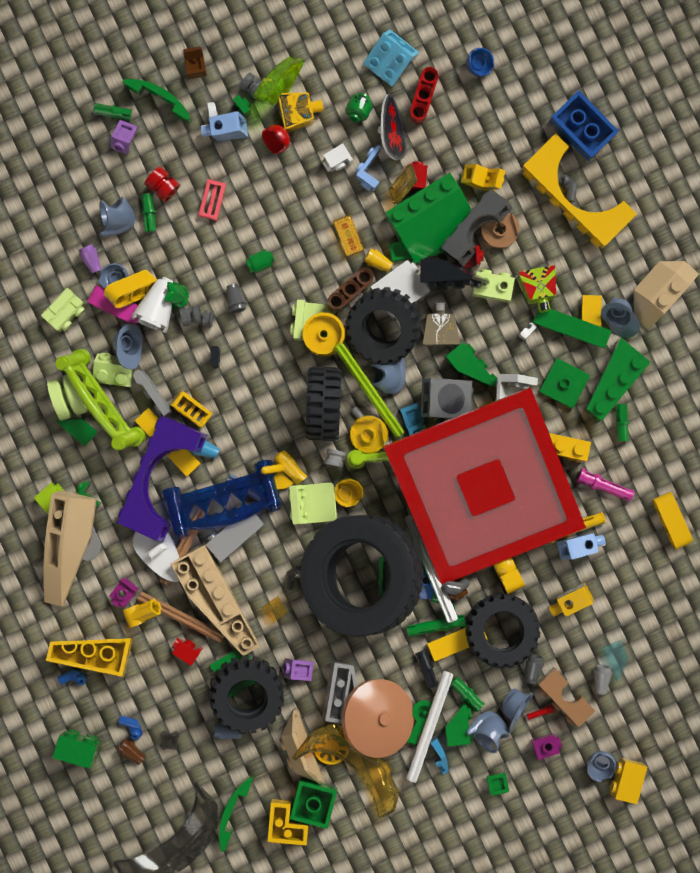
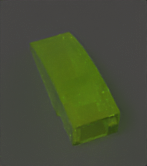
M288 57L280 62L262 80L253 96L263 104L275 106L280 95L290 91L305 60Z

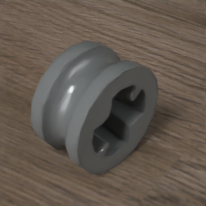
M204 310L202 326L209 325L213 327L214 311L208 312Z

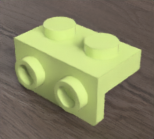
M109 353L97 354L93 367V377L97 383L131 387L133 369L124 368L119 363L117 356Z

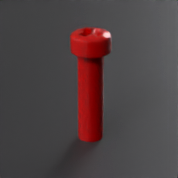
M550 704L546 708L528 713L527 717L530 720L548 713L554 714L555 711L552 704Z

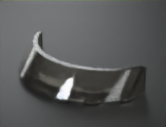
M196 782L194 784V805L182 827L169 840L156 849L135 858L116 860L113 864L118 873H172L175 870L180 872L207 848L212 840L210 837L213 831L217 830V809L219 808L216 801Z

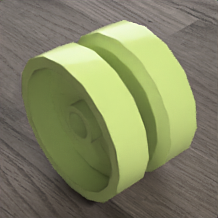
M67 375L63 376V384L58 378L47 381L53 407L61 421L71 418L72 410L76 415L87 412V407L80 399Z

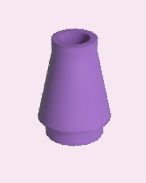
M93 244L79 249V256L89 268L91 274L102 269L97 249L94 248Z

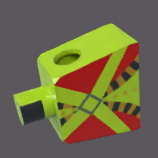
M555 265L520 271L518 280L528 304L537 303L540 313L550 311L549 301L556 298Z

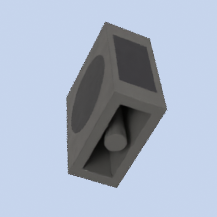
M438 378L422 379L421 417L452 419L472 411V381Z

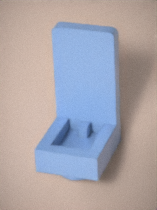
M379 144L376 148L372 147L366 155L368 157L365 163L361 162L355 171L357 172L356 179L368 191L372 189L375 192L379 186V181L366 173L381 151Z

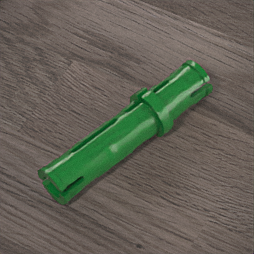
M463 614L457 615L458 619L451 623H448L445 616H443L442 619L407 625L408 636L413 637L444 630L447 632L449 629L465 627Z

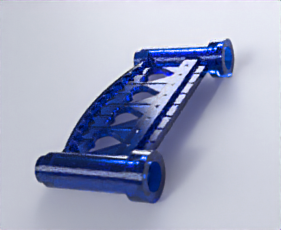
M262 460L255 463V473L188 493L182 494L180 487H170L161 492L162 497L167 503L174 535L177 539L187 537L190 530H210L239 523L256 515L265 508H268L270 512L280 510L281 501L273 473L263 474L261 472L262 467L273 465L272 460ZM249 488L261 497L259 502H252L249 505L245 503ZM231 494L242 502L241 507H234L232 510L226 508ZM212 499L223 507L221 513L208 514ZM195 504L205 513V516L191 521L189 517Z

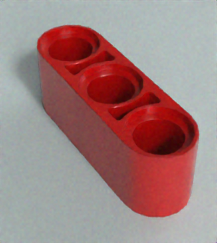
M426 67L421 73L410 110V119L416 124L423 123L426 120L438 81V71L434 67ZM432 74L435 79L428 81L424 76ZM427 92L429 94V97L427 99L420 98L419 93ZM415 110H421L424 113V115L422 117H416L413 112Z

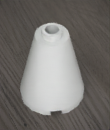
M166 277L156 280L131 316L133 320L137 317L138 323L154 330H158V327L163 328L162 332L167 333L172 309L171 301L164 300L168 292L167 282L173 283L171 279Z

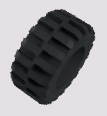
M384 287L382 290L375 288L371 292H366L351 307L349 316L346 318V324L348 325L346 335H350L348 340L350 345H355L354 351L357 354L361 352L364 355L363 359L368 360L371 358L373 359L372 362L379 364L380 361H383V364H390L391 361L397 362L402 357L405 358L417 344L421 336L420 330L422 329L423 322L420 321L422 317L421 312L416 311L417 304L415 301L413 303L409 301V295H401V290L398 289L391 291L390 287ZM374 310H385L392 313L399 321L401 327L399 337L394 341H383L375 337L368 326L370 313Z
M312 366L308 369L306 438L308 440L336 441L339 439L342 370L338 367Z
M503 593L489 595L483 600L478 601L476 606L469 612L465 629L468 645L476 657L487 665L502 669L504 667L512 668L517 664L521 665L524 663V660L533 655L534 649H537L539 644L537 642L541 633L539 631L540 623L535 611L521 598ZM500 612L513 615L518 620L521 629L518 641L506 649L493 647L487 641L484 633L487 620L492 615Z
M244 655L239 660L236 657L231 658V662L229 664L224 662L221 665V669H217L214 673V679H211L209 698L213 715L216 719H219V723L223 727L227 725L228 729L232 732H235L237 729L239 734H246V731H251V734L257 733L256 729L261 728L262 731L265 730L268 723L273 724L276 721L275 716L280 715L282 711L281 706L284 705V690L280 676H278L274 667H270L269 662L266 660L260 661L259 657L253 656L252 659H248V655ZM242 680L256 681L263 686L265 696L253 708H237L228 699V692L234 684Z

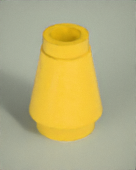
M372 248L369 249L363 262L367 263V266L387 273L393 265V262L377 249L373 250Z

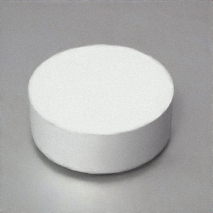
M214 102L207 103L208 119L217 116Z

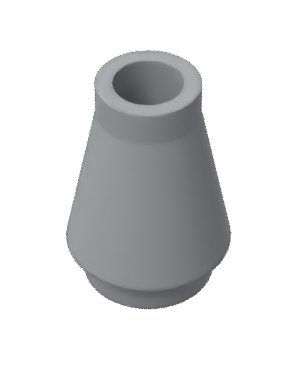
M596 665V669H594L595 693H607L613 673L610 666Z

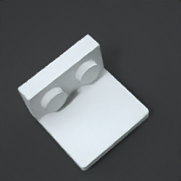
M498 374L496 382L497 397L495 401L517 393L521 389L537 386L538 378L519 374Z

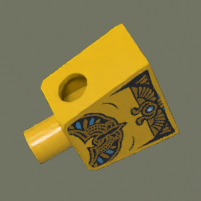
M307 92L278 94L284 128L288 133L314 123L313 113L324 111L322 100L311 102Z

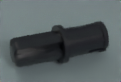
M427 649L415 653L421 668L419 671L423 673L427 688L431 689L438 686L433 671L434 665L432 666Z

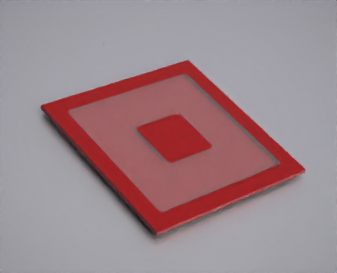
M531 387L384 446L442 585L447 581L459 579L586 528Z

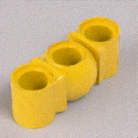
M512 558L494 564V568L507 594L525 587L524 581L518 569H516Z

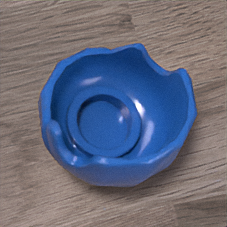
M483 47L473 49L466 58L468 71L476 77L489 75L495 66L493 55Z

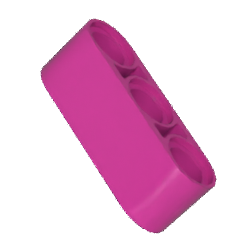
M95 285L87 301L88 303L137 326L138 318L136 317L133 320L131 316L138 305L131 303L122 308H116L104 296L105 289Z

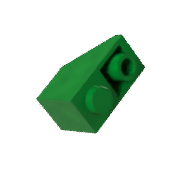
M462 703L445 724L447 746L471 744L470 739H474L473 734L467 735L469 729L468 720L472 719L471 708H467L466 703Z

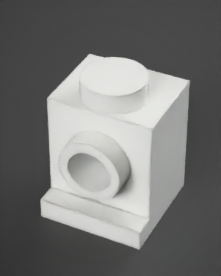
M344 144L323 155L325 161L322 163L328 172H332L335 169L340 171L346 167L345 163L347 162L349 165L353 164V159Z

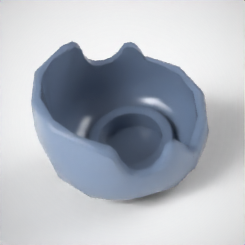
M108 264L103 270H100L98 282L105 289L109 284L128 277V272L120 264Z
M594 752L587 760V773L592 780L602 782L606 778H611L615 772L616 760L608 752Z

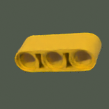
M143 270L109 284L104 290V296L116 308H122L143 299L157 279L148 270Z
M668 492L652 499L674 550L693 543L691 533L673 494Z

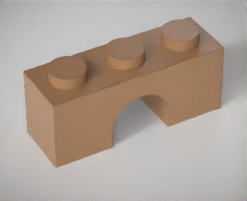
M554 667L537 682L540 686L538 691L545 698L549 696L553 700L551 704L558 712L562 709L566 713L564 718L572 726L576 724L580 727L595 712L580 695L571 702L563 700L562 690L568 684V681Z

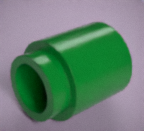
M266 249L249 255L250 258L245 259L251 273H258L273 266L272 262L275 261L271 251L267 252Z

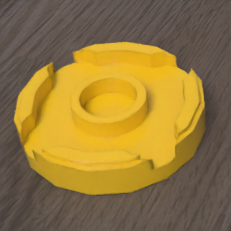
M366 415L354 422L350 429V439L352 445L363 453H376L385 446L388 440V430L381 419Z

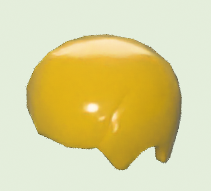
M342 479L334 487L335 501L338 505L345 508L356 506L360 499L363 498V487L354 479Z

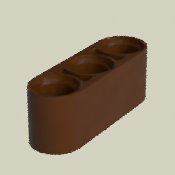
M362 268L336 289L326 302L328 311L331 313L340 312L367 289L374 278L372 271L368 268ZM366 275L369 281L362 282L359 276ZM352 287L354 294L346 293L345 288ZM331 300H339L340 306H333Z

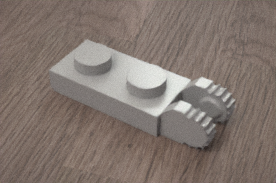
M143 370L133 372L135 382L142 384L145 388L143 392L148 399L152 398L154 401V408L159 415L163 414V416L173 413V410L148 374Z

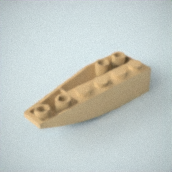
M62 490L51 494L44 549V602L64 606L92 536L96 498Z
M206 543L170 563L188 597L243 656L260 647Z

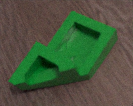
M79 417L62 421L58 419L56 421L84 446L97 433V430L85 420L79 419Z

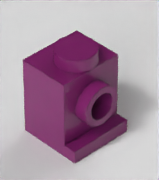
M123 577L109 595L112 598L111 602L118 608L121 606L126 607L140 588L126 577ZM121 590L126 592V596L124 598L120 597L119 592Z
M554 733L531 739L538 761L560 754L559 749L562 748L559 736L555 737ZM547 743L552 745L550 750L545 749Z

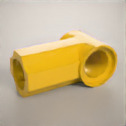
M153 599L141 605L137 604L123 610L129 628L146 622L145 620L161 614V605Z

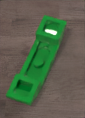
M123 80L122 83L127 89L140 96L144 90L174 106L172 109L174 116L188 124L192 122L185 107L167 90L144 80Z
M252 775L242 781L235 789L223 812L219 830V843L222 852H225L233 830L226 828L234 805L238 795L247 796L254 778Z

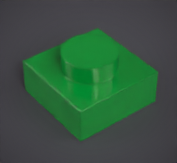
M239 94L233 98V102L245 118L251 114L249 109L251 105L245 97L242 99Z
M505 772L486 776L490 796L510 792Z

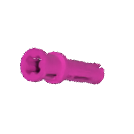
M583 467L580 469L575 483H582L589 486L592 490L599 489L631 502L635 493L634 490L605 480L598 473L595 475L585 471Z

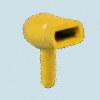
M285 450L280 451L274 457L273 461L276 465L265 466L261 469L263 474L282 471L292 478L296 485L300 484L307 477L293 457Z

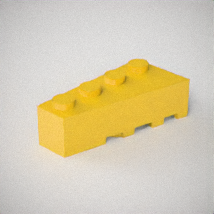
M133 639L50 642L46 661L124 677Z

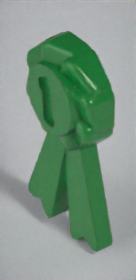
M419 700L413 705L412 715L416 723L407 743L416 745L419 735L421 737L432 705L430 701Z

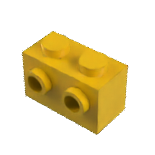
M620 757L619 762L616 763L614 781L610 784V795L617 800L638 804L647 766L641 762Z

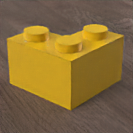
M272 799L268 842L307 845L309 824L290 820V800Z

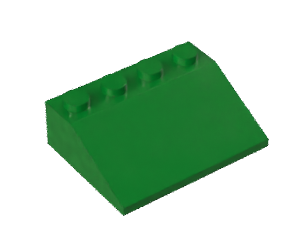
M449 172L385 212V219L416 265L420 262V259H425L441 249L445 240L451 237L456 231L457 226L467 218L471 207L461 188Z

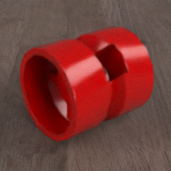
M159 166L147 177L144 184L152 192L156 191V196L165 203L178 191L180 184L173 177L169 178V173Z

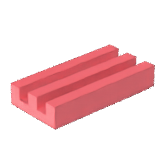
M207 179L199 217L214 221L218 220L226 183ZM212 184L214 185V188L211 195L208 211L206 214L204 213L210 186ZM218 186H220L221 189L214 215H211Z

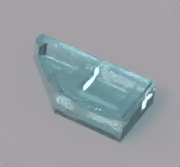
M618 640L602 647L617 681L620 680L623 669L628 661L622 641Z

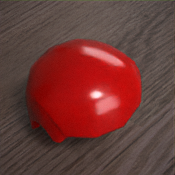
M274 124L262 131L263 142L273 154L277 155L289 148L290 136L282 126Z

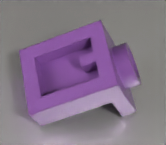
M120 120L111 136V148L117 152L128 154L138 126Z
M285 658L282 665L283 677L292 680L312 681L314 662Z

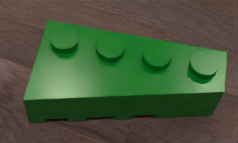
M619 338L584 411L596 421L601 422L646 369L650 361L623 338Z

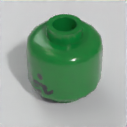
M357 93L350 97L345 111L351 121L367 120L373 108L371 98L364 93Z

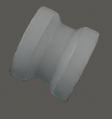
M327 449L328 458L324 464L343 468L342 460L346 452Z

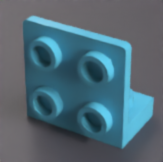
M388 30L379 38L363 64L390 86H394L408 64L416 59L420 52L392 30Z

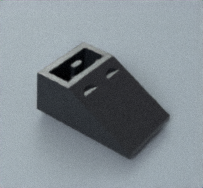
M439 258L420 259V282L427 284V287L447 290L448 286L455 289H464L465 285H471L472 288H481L482 284H489V280L456 263Z

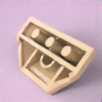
M659 261L633 290L634 314L639 323L649 330L685 292L699 273L685 261Z
M294 708L282 733V739H280L283 751L287 750L289 757L286 760L290 769L293 768L295 773L318 784H322L324 779L298 708Z

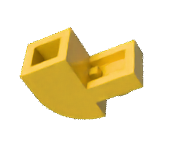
M465 164L460 183L484 191H489L490 189L495 191L502 187L505 170L500 168L488 169L478 164Z

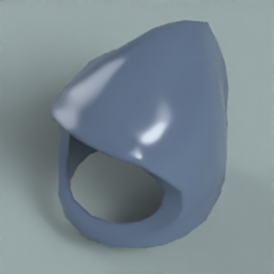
M120 197L110 207L103 200H100L99 208L104 226V231L100 232L101 236L121 234L133 227L135 214L124 197Z
M404 357L400 361L391 362L390 364L370 363V366L375 369V378L372 385L376 390L391 395L397 394L402 390L406 378Z
M491 711L482 713L467 731V735L473 734L476 741L490 753H497L499 739L510 736L509 729L504 720L498 714ZM491 741L495 744L496 749L491 748Z

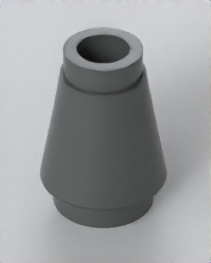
M238 284L228 285L226 287L228 309L231 310V313L245 311L247 303Z
M533 654L530 658L526 659L525 681L527 683L537 684L545 664L543 662L544 657Z

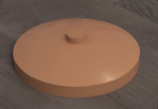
M372 679L355 687L344 703L341 716L343 733L350 746L358 753L373 758L387 757L399 751L409 739L414 724L413 706L409 696L403 688L389 680Z

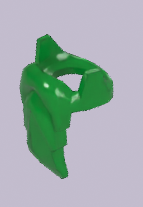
M167 282L168 292L164 300L171 301V311H178L179 308L187 305L189 291L185 285L177 282Z

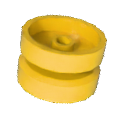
M320 312L312 315L303 327V339L306 347L319 357H330L337 354L334 346L340 342L345 343L346 333L343 324L333 314ZM323 331H326L328 334L325 338L320 336V333L323 334Z

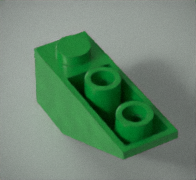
M463 342L445 356V359L457 373L497 390L496 382L498 378L493 373L491 375L486 370L488 366L481 358L479 360L474 355L476 351L469 343L466 345Z

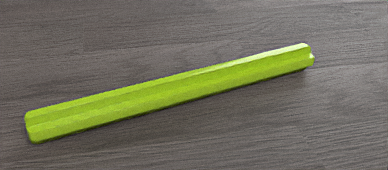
M342 342L335 345L334 350L394 436L398 438L403 435L404 430Z

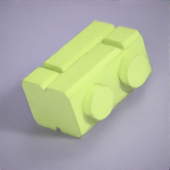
M66 288L41 316L57 331L61 332L63 330L65 332L72 325L70 321L75 316L78 318L83 314L86 304L69 288Z

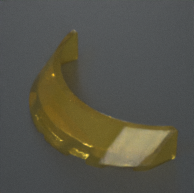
M332 724L313 731L292 757L294 760H297L309 752H324L340 758L350 765L366 784L373 798L379 818H383L395 811L399 794L398 788L394 787L390 765L387 761L384 762L382 758L368 757L354 750L347 742L342 727Z

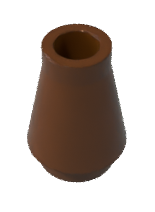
M126 738L116 749L119 756L137 765H140L146 757L131 740Z

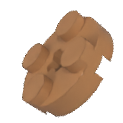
M510 213L506 215L501 223L488 222L481 226L482 238L492 248L502 249L509 247L517 239L519 233L518 220ZM498 224H500L501 227H505V230H503V234L495 232V229L497 228Z

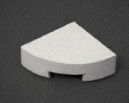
M529 323L519 334V337L524 341L536 326L533 323Z

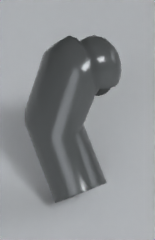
M561 175L559 183L567 191L566 199L568 202H575L576 182L569 175Z
M462 579L459 582L447 581L441 586V591L444 594L457 595L468 588L470 583L467 579Z

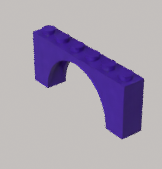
M161 416L155 424L156 430L154 435L148 441L147 452L140 460V469L133 477V486L126 494V503L119 511V520L117 522L155 541L165 540L171 523L157 513L150 499L149 480L154 467L164 456L177 450L187 449L201 453L208 436L169 417Z

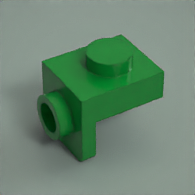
M89 481L81 482L76 492L79 495L92 497L86 493L92 483ZM98 500L96 501L95 509H98L102 504Z

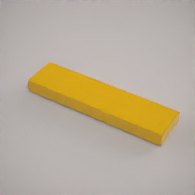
M148 408L135 422L151 438L156 430L155 424L159 418ZM187 449L167 454L186 477L201 464Z

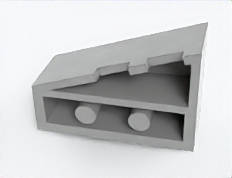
M331 661L322 719L325 721L341 723L344 703L351 691L357 687L354 666L352 664Z

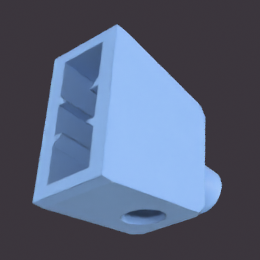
M238 111L210 117V124L201 125L202 136H212L217 141L248 137L246 118Z
M594 533L556 542L561 560H572L594 554L599 551L598 547L606 545L604 536H595Z

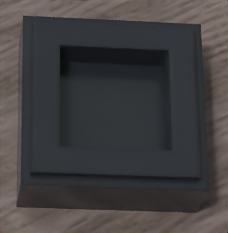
M211 346L212 367L220 366V348L218 346Z

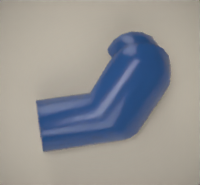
M70 669L57 677L61 685L70 680L78 683V685H84L87 679L84 672L76 669Z
M123 715L120 716L118 724L128 727L131 739L138 740L142 736V728L139 721Z

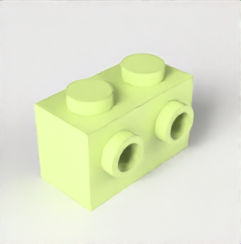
M485 269L476 272L477 275L489 280V284H482L481 288H473V297L507 303L511 301L515 278L511 277V274L499 273V275L492 274V271Z

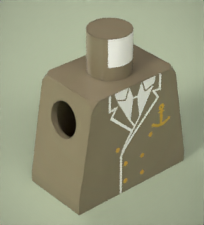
M435 303V314H427L422 346H459L460 341L455 315L446 314V303Z

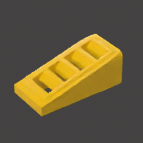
M180 390L170 403L171 407L201 429L213 414L183 390ZM183 397H185L186 400L184 401V403L181 405V407H178L177 405L179 404V402L182 400ZM189 402L193 403L187 410V412H185L184 409L189 404ZM197 406L199 408L197 412L193 415V417L190 416L192 411ZM202 411L205 412L203 417L198 422L196 420L198 416L201 414Z

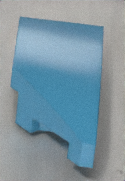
M418 402L400 409L409 436L420 432L424 427V418L421 417Z
M434 737L430 743L440 756L434 762L444 775L448 772L447 758L437 737Z

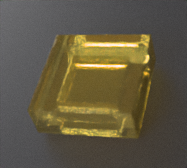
M279 596L262 606L272 623L289 612Z

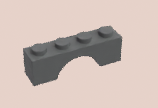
M490 189L482 196L477 206L470 210L467 218L457 226L456 231L451 237L445 240L441 248L449 257L464 267L475 254L472 245L475 231L481 225L488 222L501 223L511 211V205L506 199Z

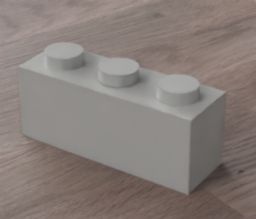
M251 507L240 509L236 513L238 517L235 520L231 521L229 519L221 526L223 530L219 534L214 532L207 538V548L220 563L265 525Z

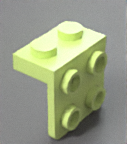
M297 300V304H293L292 316L296 317L295 323H291L290 335H294V340L304 341L303 327L312 315L320 312L333 315L335 313L328 311L326 304L305 303V300ZM323 331V334L320 333V336L323 338L328 335L326 331Z
M333 483L289 486L288 498L291 501L290 518L293 525L327 522L337 519Z

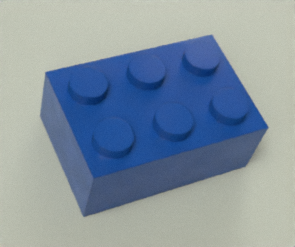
M579 90L549 120L552 126L588 162L619 132Z

